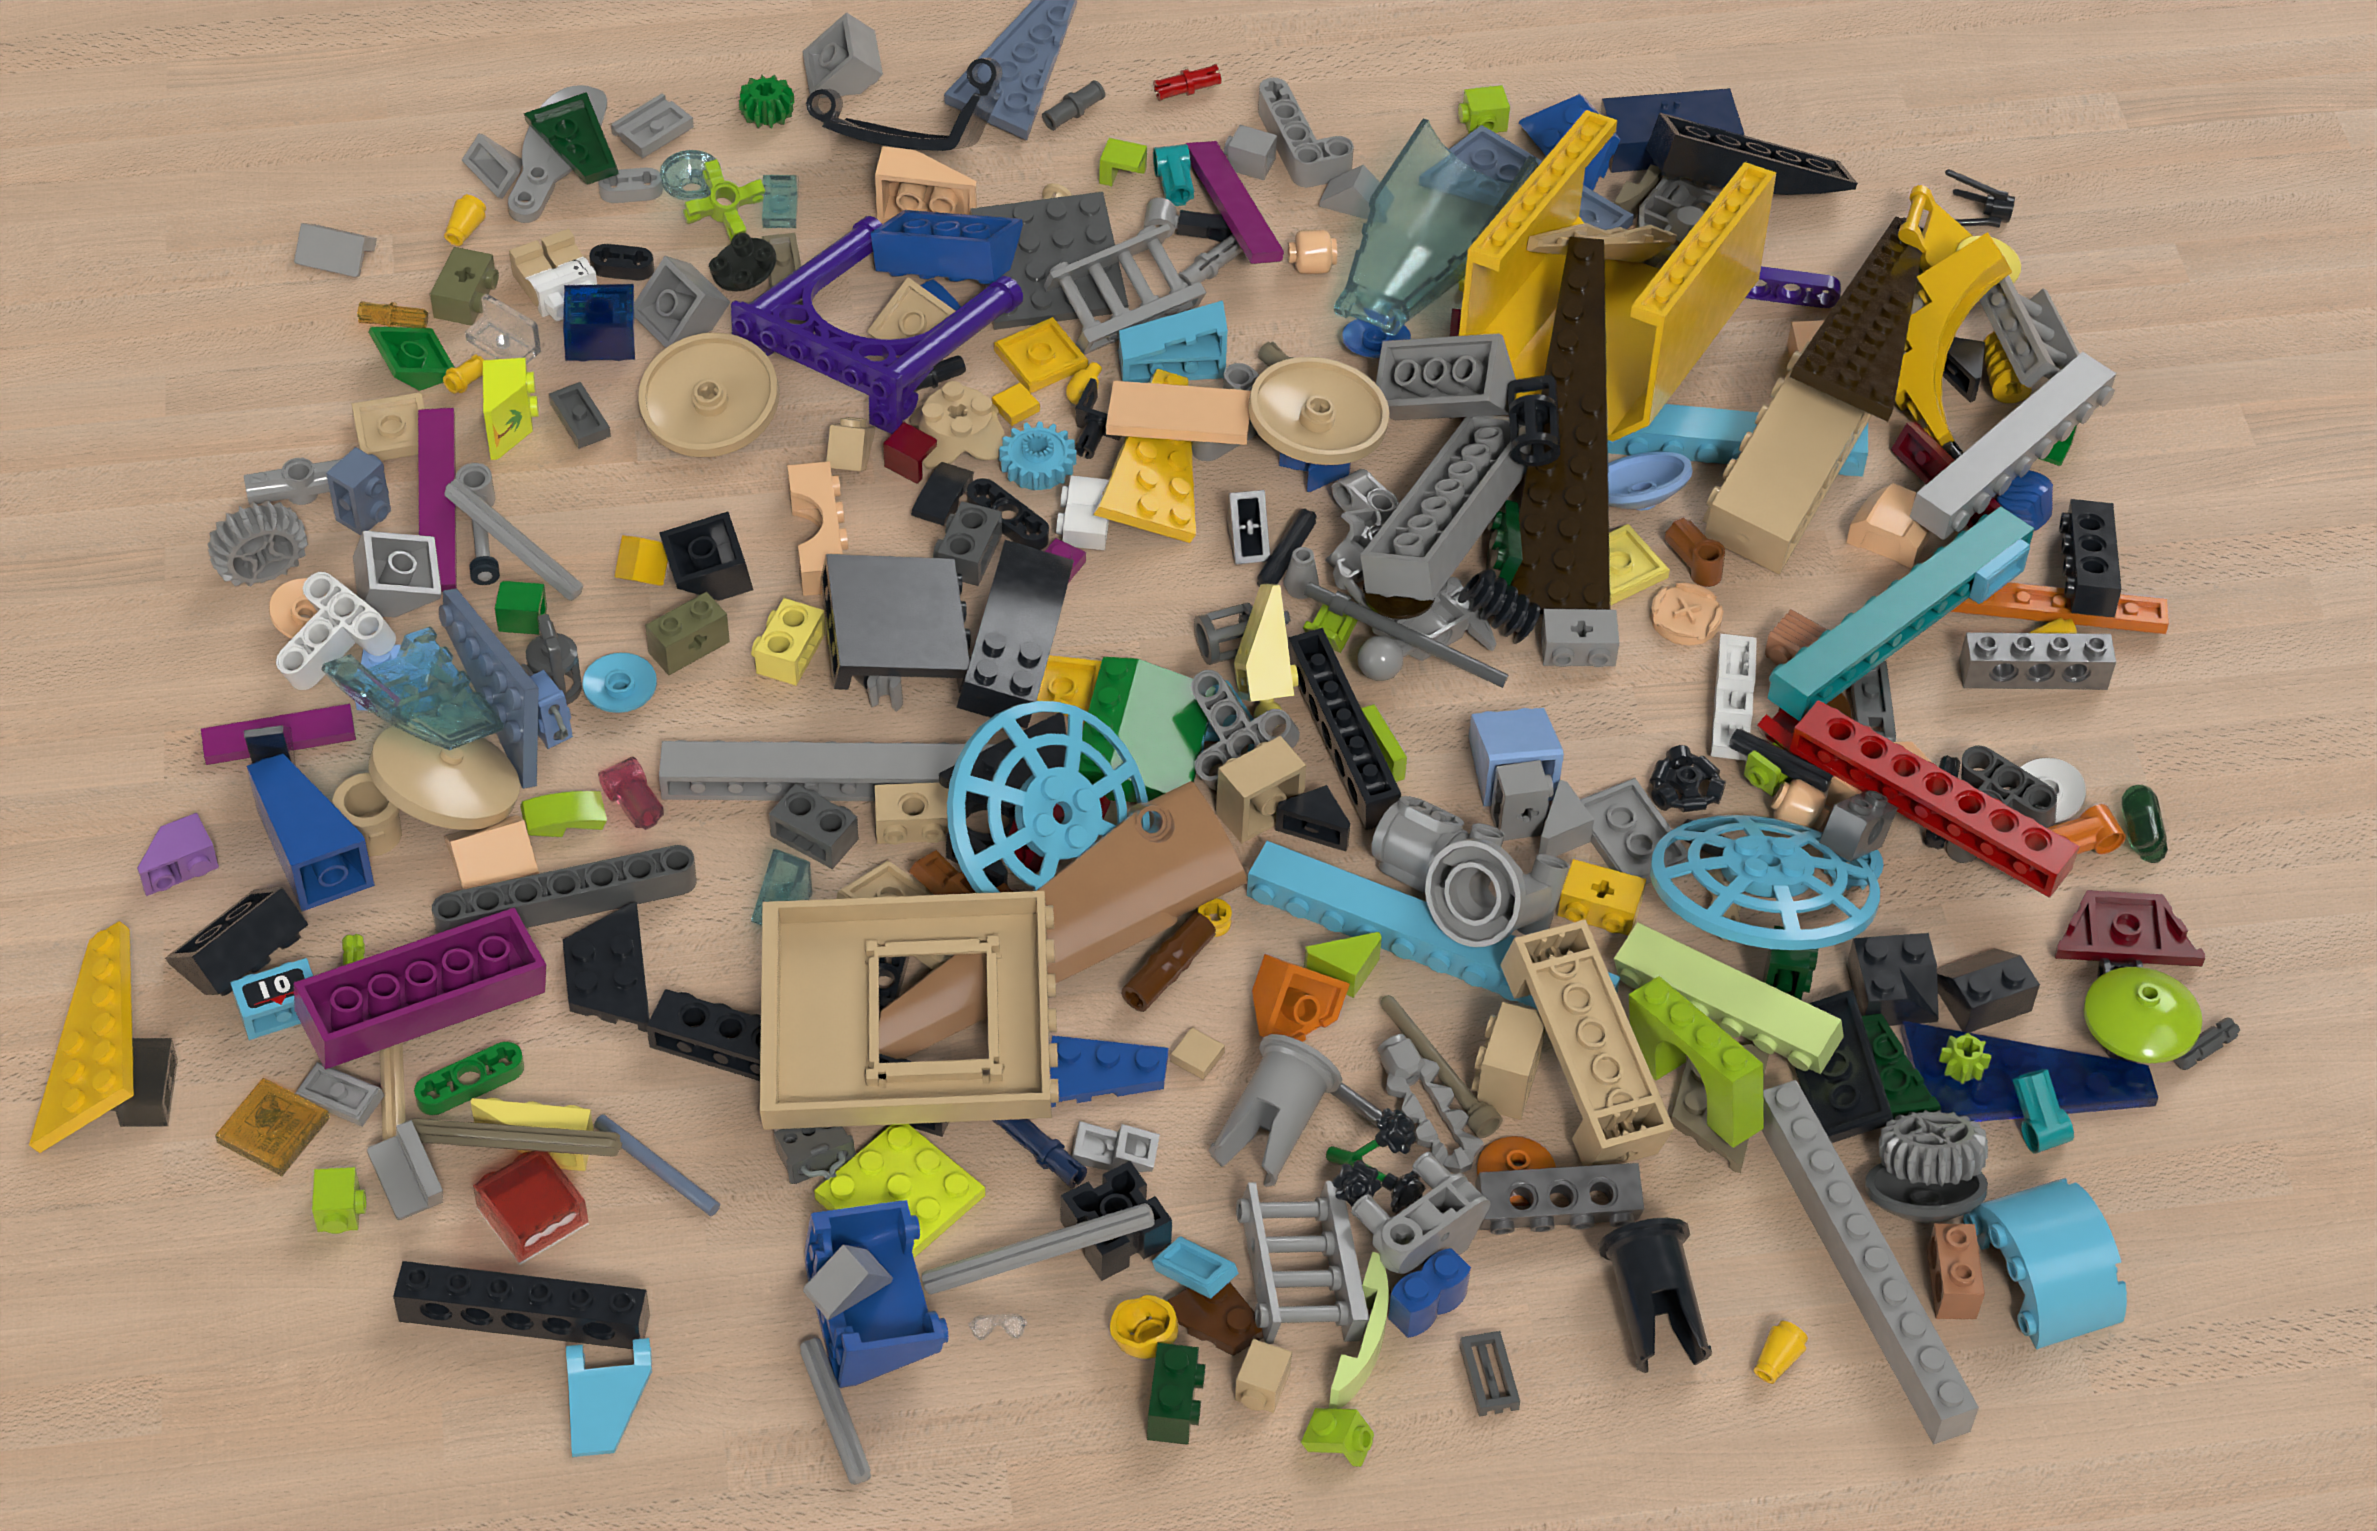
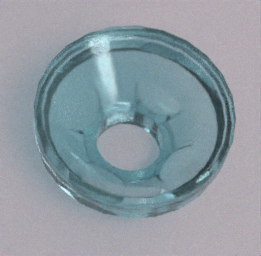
M685 150L669 156L660 168L663 188L671 196L682 201L702 199L710 196L711 191L705 182L702 171L705 170V162L715 160L716 158L699 150ZM688 184H698L701 186L699 190L685 191L683 189Z

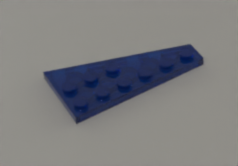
M1903 1021L1900 1030L1908 1060L1914 1069H1918L1924 1079V1085L1931 1096H1935L1941 1105V1113L1950 1114L1954 1112L1958 1117L1967 1116L1970 1118V1121L1975 1122L2024 1118L2012 1079L2041 1069H2048L2059 1108L2063 1109L2067 1114L2156 1106L2159 1098L2149 1065L1974 1033L1969 1034L1980 1041L1986 1042L1983 1053L1991 1055V1060L1988 1068L1984 1069L1981 1080L1978 1081L1973 1078L1962 1084L1950 1075H1945L1948 1063L1940 1062L1939 1058L1942 1048H1946L1950 1036L1957 1039L1968 1032Z

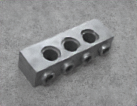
M1966 632L1959 664L1963 688L2108 690L2116 665V658L2111 634Z
M1639 1163L1480 1172L1475 1182V1188L1483 1196L1487 1197L1491 1203L1479 1228L1480 1230L1490 1229L1491 1233L1496 1235L1512 1233L1515 1231V1228L1530 1227L1533 1232H1546L1553 1230L1555 1225L1569 1224L1571 1229H1588L1594 1227V1223L1610 1222L1612 1227H1622L1633 1223L1634 1220H1639L1644 1211ZM1601 1191L1605 1193L1609 1203L1606 1205L1594 1203L1590 1197V1192ZM1554 1193L1563 1194L1568 1199L1569 1206L1564 1208L1555 1206L1550 1200V1195ZM1512 1196H1522L1529 1202L1530 1208L1518 1210L1512 1206L1510 1198Z

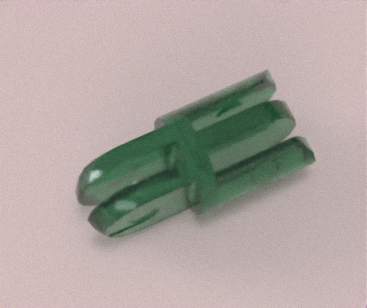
M2142 784L2131 786L2121 797V808L2130 846L2135 853L2140 855L2142 860L2149 863H2158L2165 858L2168 851L2167 836L2159 800L2150 787Z

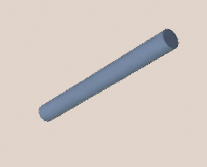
M602 1114L596 1119L594 1123L596 1129L603 1132H616L620 1135L623 1150L706 1214L713 1216L720 1208L718 1201L606 1115Z

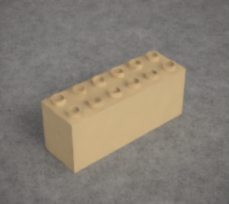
M1809 341L1801 353L1795 351L1786 369L1789 372L1785 379L1780 377L1771 393L1773 399L1769 406L1764 404L1755 420L1757 426L1753 433L1748 431L1739 447L1741 453L1737 460L1732 458L1723 474L1725 480L1721 488L1715 486L1706 504L1709 507L1702 522L1707 524L1704 533L1707 539L1716 540L1725 548L1779 575L1872 416L1861 409L1790 377L1795 363L1810 343Z

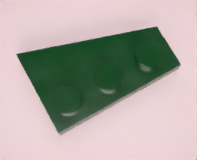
M587 92L524 113L526 122L587 185L619 174Z
M1506 500L1488 524L1490 539L1486 569L1489 568L1495 571L1496 578H1504L1507 586H1509L1523 558L1518 503Z
M1883 1014L1862 1016L1894 1120L1899 1115L1908 1116V1113L1911 1111L1914 1113H1923L1924 1110L1928 1112L1941 1111V1105L1935 1096H1931L1924 1085V1079L1917 1068L1914 1069L1904 1053V1047Z

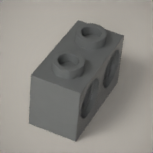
M961 501L956 514L951 513L948 517L945 529L946 535L943 540L938 539L934 548L933 558L955 559L957 574H962L963 582L979 586L1002 537V511Z
M796 783L769 813L771 837L831 869H834L859 839L858 818L851 810L844 806H837L824 799L818 792L807 790Z

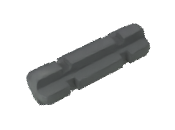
M2232 1018L2222 1019L2216 1023L2217 1027L2211 1026L2202 1032L2191 1050L2185 1055L2174 1059V1063L2178 1064L2182 1070L2190 1069L2197 1064L2196 1060L2202 1061L2222 1048L2223 1043L2228 1044L2236 1039L2240 1031L2238 1024L2234 1023Z

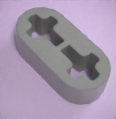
M653 168L618 170V175L598 181L600 196L609 203L650 201L660 197L663 192L661 173Z

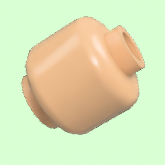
M1301 230L1297 232L1295 242L1288 243L1289 263H1295L1297 271L1301 274L1328 273L1331 266L1337 264L1336 238H1331L1330 233L1326 230Z
M1800 779L1793 780L1790 784L1784 782L1770 805V808L1774 809V819H1781L1820 829L1829 813V810L1824 808L1826 802L1825 793Z

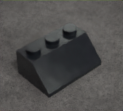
M283 887L254 889L165 959L170 966L204 995L220 994L225 996L232 992L230 982L239 980L248 971L254 973L265 967L271 961L270 954L279 947L283 950L297 942L301 938L299 932L309 924Z

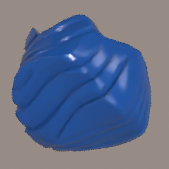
M2029 470L2023 477L2017 476L2004 494H1997L1996 501L2004 509L2035 528L2034 531L2046 524L2052 516L2053 484L2045 475Z

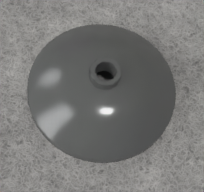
M1880 1163L1868 1172L1865 1188L1870 1199L1880 1208L1891 1214L1914 1222L1936 1223L1962 1216L1974 1210L1985 1200L1988 1182L1985 1175L1981 1172L1979 1175L1972 1176L1971 1180H1960L1958 1184L1944 1183L1943 1186L1939 1184H1929L1927 1186L1922 1182L1912 1184L1910 1179L1901 1180L1896 1177V1174L1888 1173L1886 1167Z

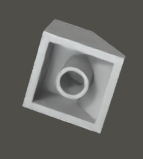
M847 12L803 50L810 94L820 89H833L840 96L861 94L870 85L875 84L883 75L875 30Z
M664 256L631 308L633 309L632 315L667 348L683 338L708 333L713 330L729 306L730 301L691 263Z
M374 531L362 532L353 555L356 590L359 598L379 612L382 617L394 618L440 599L442 593L434 537Z

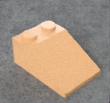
M882 146L875 172L877 219L881 223L887 222L903 210L970 215V209L977 208V181L917 150Z

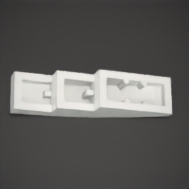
M1720 633L1712 727V757L1747 761V756L1731 749L1729 742L1736 729H1742L1750 733L1756 676L1757 638Z

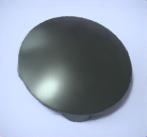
M740 233L732 238L730 245L725 247L717 257L710 261L709 269L715 283L722 289L735 292L745 291L761 284L769 277L775 268L777 256L773 246L766 240L750 238L749 234Z

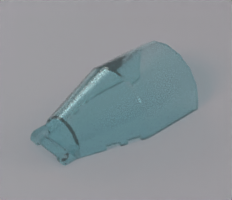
M1423 118L1370 198V212L1367 223H1363L1361 245L1359 250L1355 252L1346 287L1335 303V314L1344 318L1351 316L1380 327L1383 333L1395 336L1405 323L1465 279L1468 248L1539 166L1536 158L1529 155L1511 184L1497 181L1476 171L1458 159L1440 141L1432 129L1429 120Z

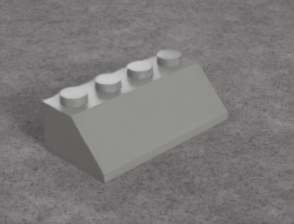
M1498 333L1382 341L1376 385L1381 389L1387 400L1389 417L1396 421L1509 415L1508 384L1516 380L1504 338Z

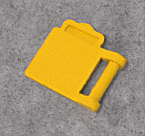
M1917 185L1911 190L1909 196L1911 206L1906 222L1900 226L1898 237L1902 242L1918 248L1922 252L1920 268L1925 272L1955 253L1959 244L1965 239L1973 237V235L1935 202L1928 187ZM1924 209L1929 211L1923 232H1921L1918 225Z

